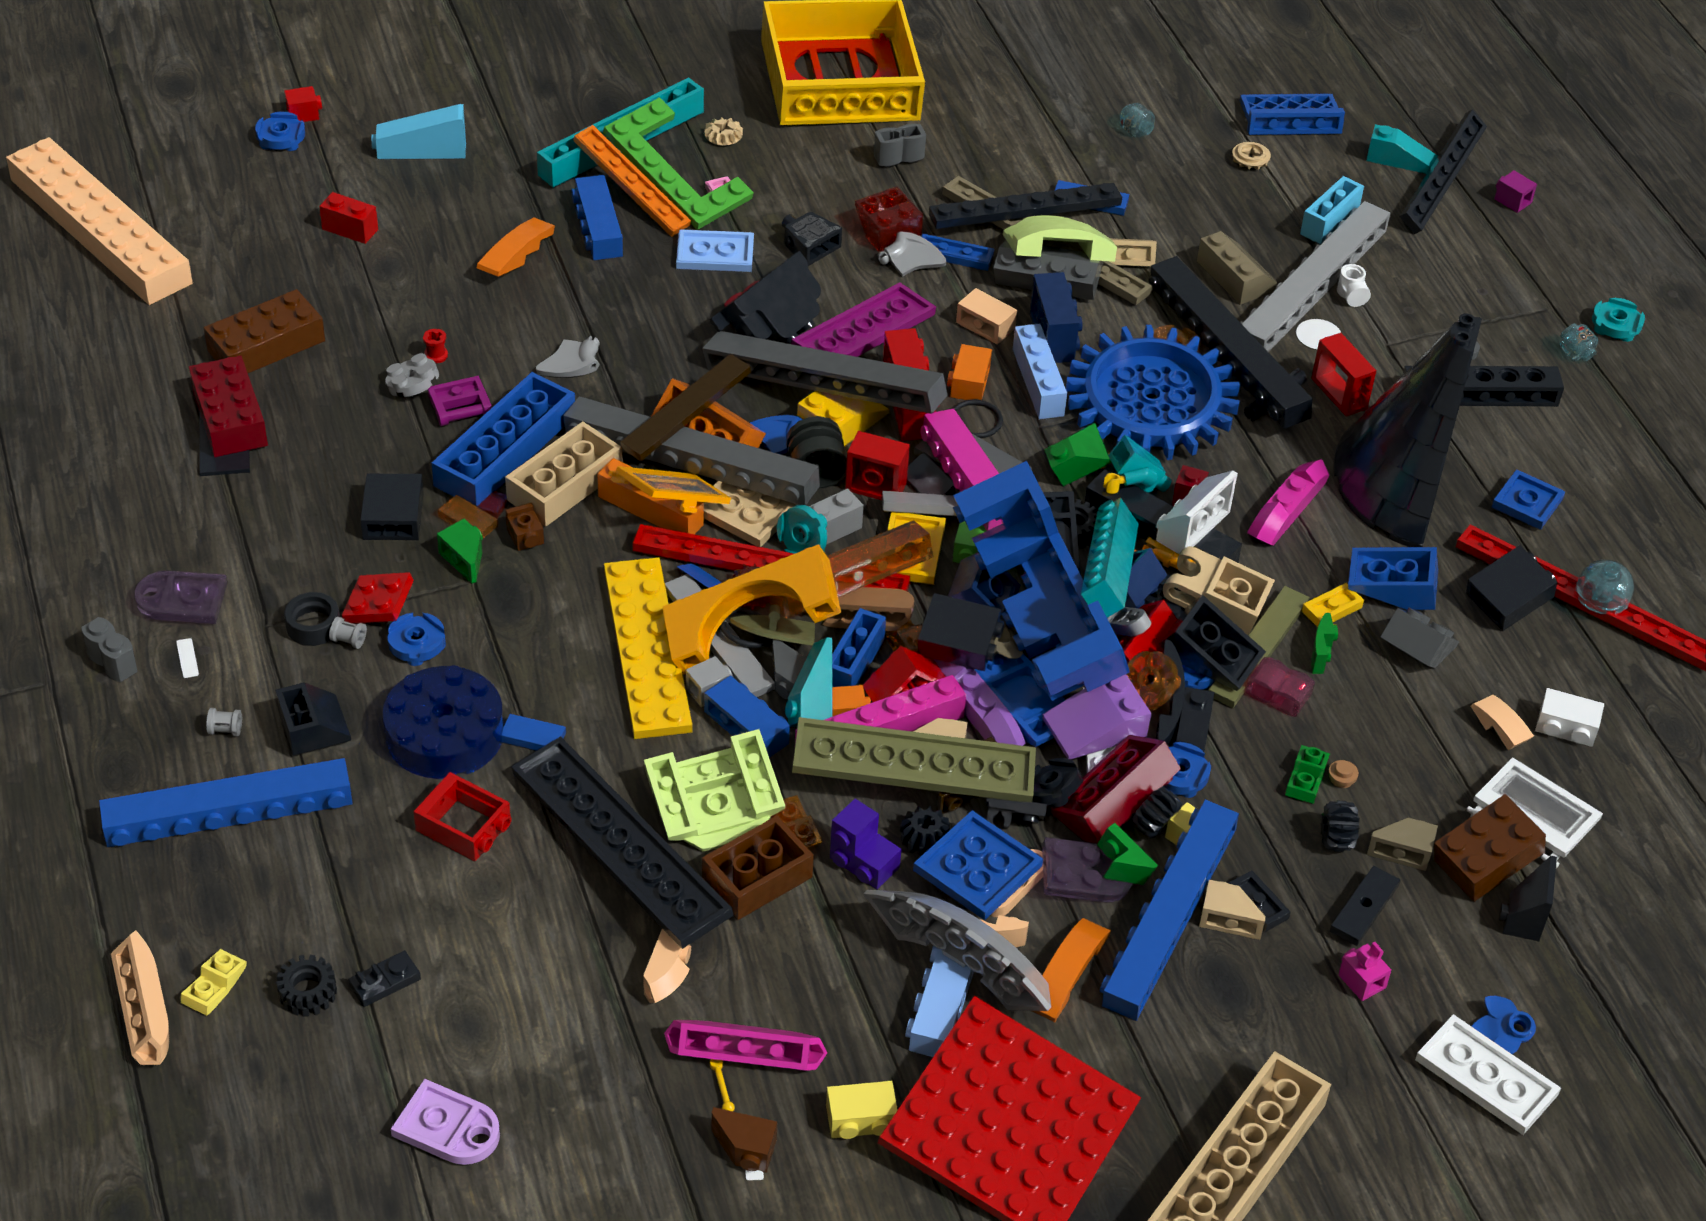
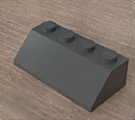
M1005 240L999 247L994 265L995 284L1032 290L1034 274L1064 272L1067 282H1070L1072 286L1071 297L1094 300L1104 261L1090 260L1083 251L1042 245L1041 257L1016 255L1007 240Z

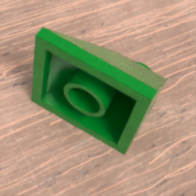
M1095 423L1044 449L1050 466L1063 487L1112 463Z

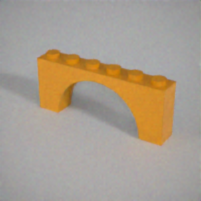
M820 545L806 548L803 551L781 558L773 563L756 568L748 573L728 579L723 583L703 589L698 593L663 606L671 659L678 668L682 669V674H686V669L709 659L712 639L719 626L734 610L751 600L770 595L794 598L803 604L804 609L814 623L840 614L841 609L830 560Z

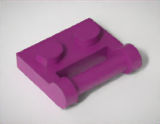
M479 375L428 388V396L440 426L449 425V422L481 414L485 415L492 408ZM477 402L480 403V404H477V405L468 406V407H464V408H460V409H455V410H451V411H447V412H446L447 409H451V408H455V407H460V406H464V405H468V404H473V403H477Z

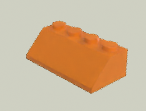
M672 378L652 416L690 387V385ZM716 401L684 426L756 448L760 446L766 435L765 432Z

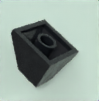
M1550 856L1511 891L1507 903L1502 902L1499 912V921H1504L1502 934L1540 941L1553 905L1556 856Z

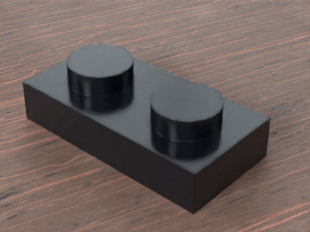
M1252 870L1229 882V884L1240 886L1265 915L1264 932L1289 919L1291 911Z

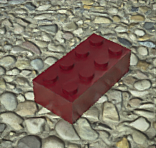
M242 356L227 357L221 360L188 366L192 390L214 457L268 446L265 422Z

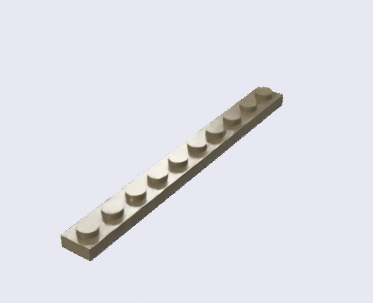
M957 176L943 186L942 191L944 196L956 203L967 200L997 198L960 176ZM1025 218L993 221L991 223L1005 230ZM1043 240L1042 244L1084 252L1076 242ZM1109 261L1103 262L1098 281L1099 285L1134 305L1139 304L1151 294L1152 285Z

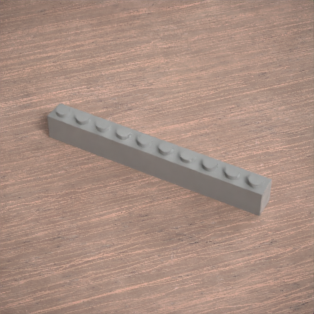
M1366 201L1358 208H1354L1350 216L1346 220H1342L1333 233L1330 232L1321 245L1318 244L1309 257H1305L1296 270H1292L1288 278L1283 283L1280 282L1275 291L1270 296L1267 295L1262 304L1257 309L1254 308L1249 317L1240 323L1269 352L1339 280L1342 267L1348 264H1355L1380 239L1387 230L1390 212Z

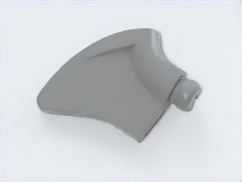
M898 232L895 242L884 248V251L878 253L880 263L886 265L888 262L891 263L902 277L914 270L943 267L946 265V258L936 246L928 240L909 232Z
M592 336L583 342L563 339L559 349L536 366V372L539 375L552 377H573L592 373L599 367V362L595 359V355L598 352L600 342L596 337L592 340Z

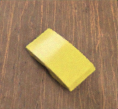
M220 949L201 966V976L181 993V1003L207 1016L235 985L246 968L247 961Z

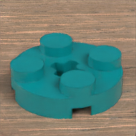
M1609 298L1608 302L1602 303L1600 301L1596 304L1592 315V322L1594 323V331L1597 334L1629 342L1641 332L1645 315L1643 311L1640 314L1636 310L1637 305L1629 300Z
M797 505L789 508L780 515L777 522L779 541H784L787 546L785 551L795 554L818 544L825 551L827 544V520L824 515L818 514L814 509L806 505ZM800 528H802L803 531H804V533H805V537H804V538H803V534H802L801 532H799V529H800Z

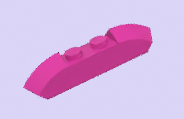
M1320 459L1298 466L1263 506L1247 533L1274 546L1326 484L1330 475L1324 461Z
M673 1020L664 1033L670 1052L684 1056L799 1070H816L827 1055V1051L819 1037L786 1030L712 1021Z

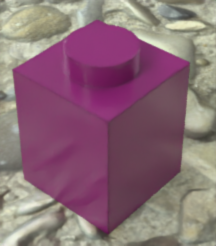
M1513 170L1498 180L1494 199L1518 213L1532 203L1537 184Z

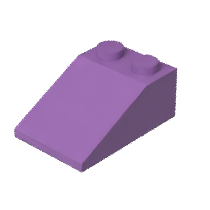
M1126 674L1089 692L1084 688L1043 714L1044 722L1067 759H1074L1117 746L1128 735L1147 737L1151 718L1150 710Z

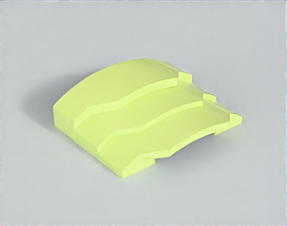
M1049 215L1031 216L1003 231V236L1016 255L1041 257L1043 240L1078 242L1090 260L1115 262L1117 246L1114 242L1090 225L1073 219Z
M759 729L731 736V748L680 762H676L673 752L644 760V768L668 840H684L702 852L720 848L763 824L771 816L785 809V803Z

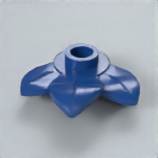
M1499 996L1485 997L1484 1002L1488 1015L1477 1020L1472 1027L1509 1053L1514 1054L1521 1043L1529 1041L1535 1034L1536 1025L1533 1018L1526 1012L1518 1011L1514 1003L1507 998ZM1514 1024L1521 1025L1524 1031L1519 1032L1515 1030Z

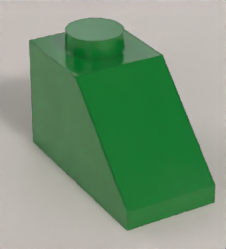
M462 519L437 533L438 551L441 556L473 584L477 582L482 557L481 541L483 536L476 526H472L467 520Z

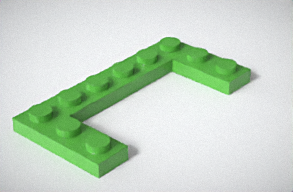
M660 97L605 126L603 134L691 220V224L696 230L753 198L754 192L739 177L701 197L642 137L674 119L675 112Z

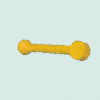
M711 1059L710 1068L716 1073L723 1099L722 1109L734 1111L735 1106L729 1100L721 1071L723 1060Z

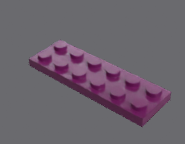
M899 282L793 338L791 344L858 357L884 343L885 331L910 329L934 316L936 306Z

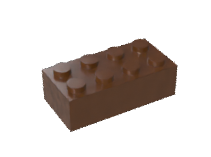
M298 289L203 327L207 351L215 360H221L241 355L247 373L325 341L322 316Z

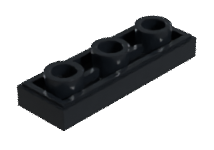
M1373 865L1331 925L1330 932L1358 946L1398 888L1401 879Z

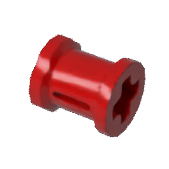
M429 329L423 336V342L426 344L424 354L428 359H432L435 364L442 363L448 358V351L444 345L446 333L441 329Z

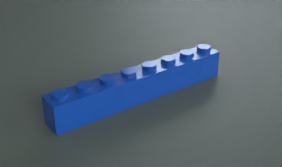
M345 758L99 800L102 828L107 847L123 846L135 842L185 835L192 832L238 824H248L266 819H277L289 815L310 813L312 811L339 808L353 804Z
M1206 799L1200 810L1194 809L1189 820L1191 827L1188 833L1183 831L1179 837L1176 846L1179 849L1175 856H1169L1164 868L1166 874L1163 880L1158 878L1154 884L1151 893L1154 896L1152 901L1144 903L1139 914L1141 921L1138 927L1132 926L1126 939L1128 944L1126 950L1118 952L1113 963L1115 970L1112 976L1106 975L1102 982L1100 992L1103 993V1007L1132 1020H1138L1201 899L1208 881L1214 874L1236 831L1239 813Z

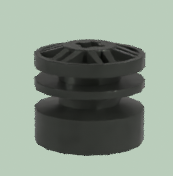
M821 416L808 417L798 421L790 428L786 435L788 455L790 458L819 466L820 487L818 489L835 485L845 477L847 453L844 448L841 429L836 422Z

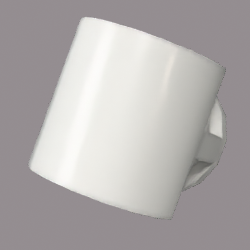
M1348 264L1342 267L1337 286V293L1341 297L1346 298L1347 303L1353 307L1364 305L1371 296L1370 290L1365 283L1366 271L1356 264Z

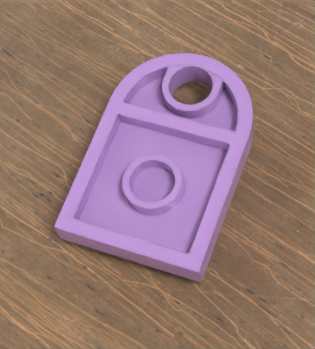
M424 1079L392 1126L391 1135L449 1162L467 1165L484 1160L496 1149L500 1138L498 1118L488 1106ZM477 1134H486L490 1137L488 1141L481 1144L472 1141V1138Z

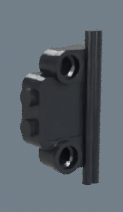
M799 251L709 320L718 332L731 323L736 329V334L781 343L784 341V343L790 344L792 339L798 336L796 333L798 330L801 329L802 332H805L815 324L812 319L820 312V306L816 299L821 294V287L809 271L807 260Z

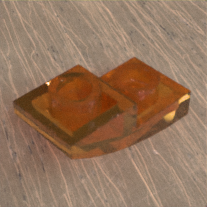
M795 795L783 799L785 809L773 815L772 818L778 816L807 848L821 844L822 839L811 815H806L798 796Z

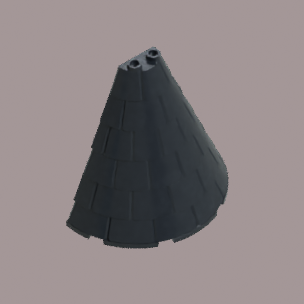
M1461 314L1459 320L1439 337L1433 346L1418 358L1414 365L1345 431L1336 448L1334 476L1338 478L1340 483L1338 490L1345 503L1370 528L1380 527L1390 533L1389 539L1407 547H1423L1482 321L1480 317H1474L1471 314Z

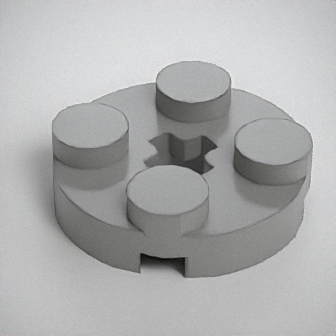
M420 353L413 356L411 360L401 364L395 363L390 365L386 370L388 375L385 382L392 395L397 396L396 392H403L404 397L413 396L432 386L431 380L434 377L438 379L439 371L432 359H428L425 354Z

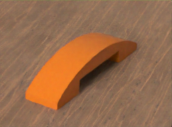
M1082 918L1072 928L1042 975L1049 984L1051 1008L1048 1011L1032 1012L1056 1022L1069 1001L1070 992L1092 957L1098 955L1111 930L1085 918Z

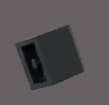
M305 682L275 690L278 712L293 756L351 741V735L336 694Z

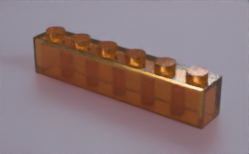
M912 520L827 555L830 560L837 596L839 597L933 558L930 533ZM782 595L769 596L770 604L780 606V614L785 619L806 611L803 604L794 598Z

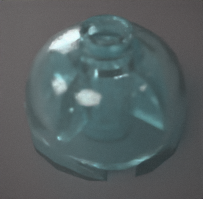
M1602 559L1592 562L1583 569L1575 590L1579 594L1578 599L1580 603L1589 610L1599 614H1606L1607 610H1616V614L1628 608L1634 593V581L1629 570L1621 563Z

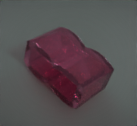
M1264 657L1248 678L1245 692L1252 698L1266 704H1271L1274 708L1289 716L1297 717L1311 697L1315 681L1303 672L1289 669L1279 660Z

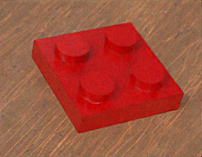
M410 572L360 575L342 613L344 621L349 623L397 621L414 581Z

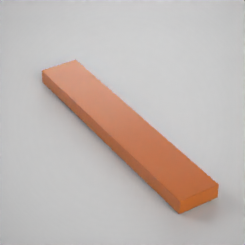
M594 125L574 135L573 141L671 237L679 233V230H684L690 226L691 220Z

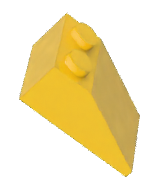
M814 391L800 401L797 416L802 419L821 416L836 422L841 429L844 446L855 438L858 431H866L889 414V409L879 403Z

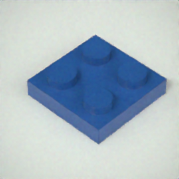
M1516 469L1493 500L1492 508L1541 530L1563 500L1565 491Z

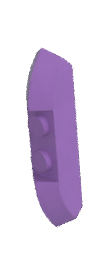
M934 659L945 677L953 675L966 693L964 715L984 739L992 737L998 743L1021 746L1026 744L1023 734L1009 710L975 669Z

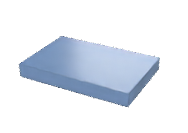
M679 230L676 269L752 272L754 233Z

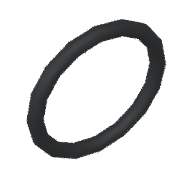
M978 399L965 400L957 403L952 408L957 412L960 408L967 405H981L991 409L997 415V425L992 430L982 433L971 432L979 438L994 435L1001 429L1003 423L1002 413L995 405L987 401Z
M737 608L730 614L762 615L757 611L747 608ZM725 620L719 626L721 632L729 640L745 647L760 648L769 645L774 640L767 638L760 642H749L731 634L725 626Z

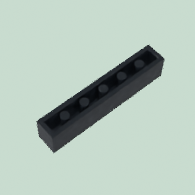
M1107 470L1100 473L1086 487L1085 502L1090 503L1089 508L1094 506L1096 513L1099 511L1098 508L1106 501L1112 500L1114 502L1121 498L1139 523L1137 536L1145 540L1151 537L1156 541L1158 532L1156 525L1159 518L1163 514L1167 515L1173 509L1172 505L1135 485L1125 486L1120 484L1118 493H1107L1106 488L1103 487L1105 476L1111 473ZM1213 528L1194 547L1221 560L1225 556L1238 563L1242 543Z

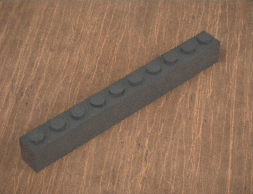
M723 331L717 332L702 348L708 370H711L728 355L732 354L750 365L751 373L746 376L749 378L930 414L947 397L944 375L939 372Z
M580 396L563 415L566 433L583 421L620 446L623 439L651 418ZM687 427L680 429L644 458L798 505H807L820 487L818 465Z

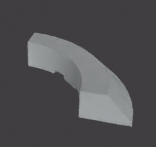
M884 890L865 891L864 896L897 940L915 942L924 946L931 943L935 947L943 949V955L962 967L967 965L971 970L982 974L983 978L980 981L1000 1000L1007 1010L1048 1011L1051 1008L1049 984L1041 973L1015 946L975 916L946 901L921 893Z

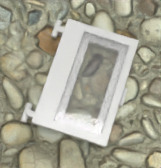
M1513 757L1475 795L1473 801L1478 803V806L1475 809L1469 806L1466 810L1471 814V818L1506 794L1546 834L1545 846L1553 851L1550 856H1556L1557 860L1560 856L1565 858L1601 819L1603 814ZM1544 853L1541 859L1545 861L1550 856Z

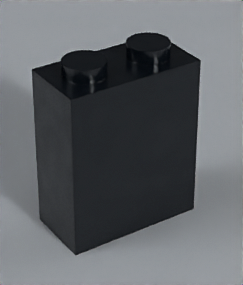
M366 474L361 513L363 540H419L424 497L422 474Z
M1519 545L1469 578L1466 595L1504 631L1554 598L1557 581L1550 571L1545 570L1538 563L1536 557L1531 552H1527Z
M934 593L918 637V654L927 658L985 671L988 661L993 662L997 649V645L994 644L995 639L1001 638L1005 622L1000 621L1001 609Z

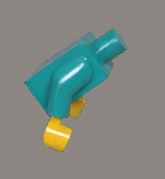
M1124 435L1113 450L1108 453L1119 475L1108 473L1105 476L1103 487L1106 488L1107 493H1118L1120 484L1125 486L1135 484L1148 493L1152 492L1155 487L1164 492L1171 485L1172 479L1165 475L1166 471L1160 461L1128 436Z

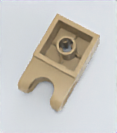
M1188 546L1184 548L1177 559L1178 570L1184 575L1176 573L1166 580L1163 586L1164 597L1186 608L1201 595H1204L1249 635L1275 580L1225 556L1221 560L1195 547Z

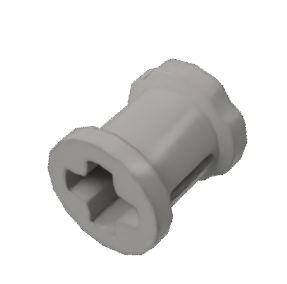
M336 617L330 628L329 639L334 642L343 641L350 643L353 648L359 649L364 643L367 626L363 623L358 625L349 623L341 617Z
M210 708L207 715V733L227 732L232 733L233 736H239L242 727L241 710L223 712L217 711L216 708Z

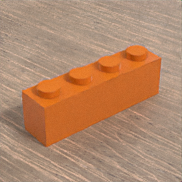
M615 458L597 473L599 498L660 528L695 534L704 525V502H697L696 513L683 512L680 510L682 500L651 497L630 482L629 484L614 483L611 480L612 476L608 475L609 471H616L617 466L631 467ZM649 484L655 489L681 491L670 485Z

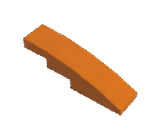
M534 217L520 224L506 234L477 263V269L495 276H501L523 266L526 255L539 250L540 241L554 234L555 225Z

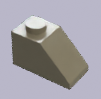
M1406 818L1378 829L1372 833L1367 855L1426 871L1438 825Z

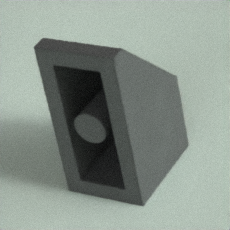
M775 639L772 646L775 691L782 698L788 699L807 658L782 641Z

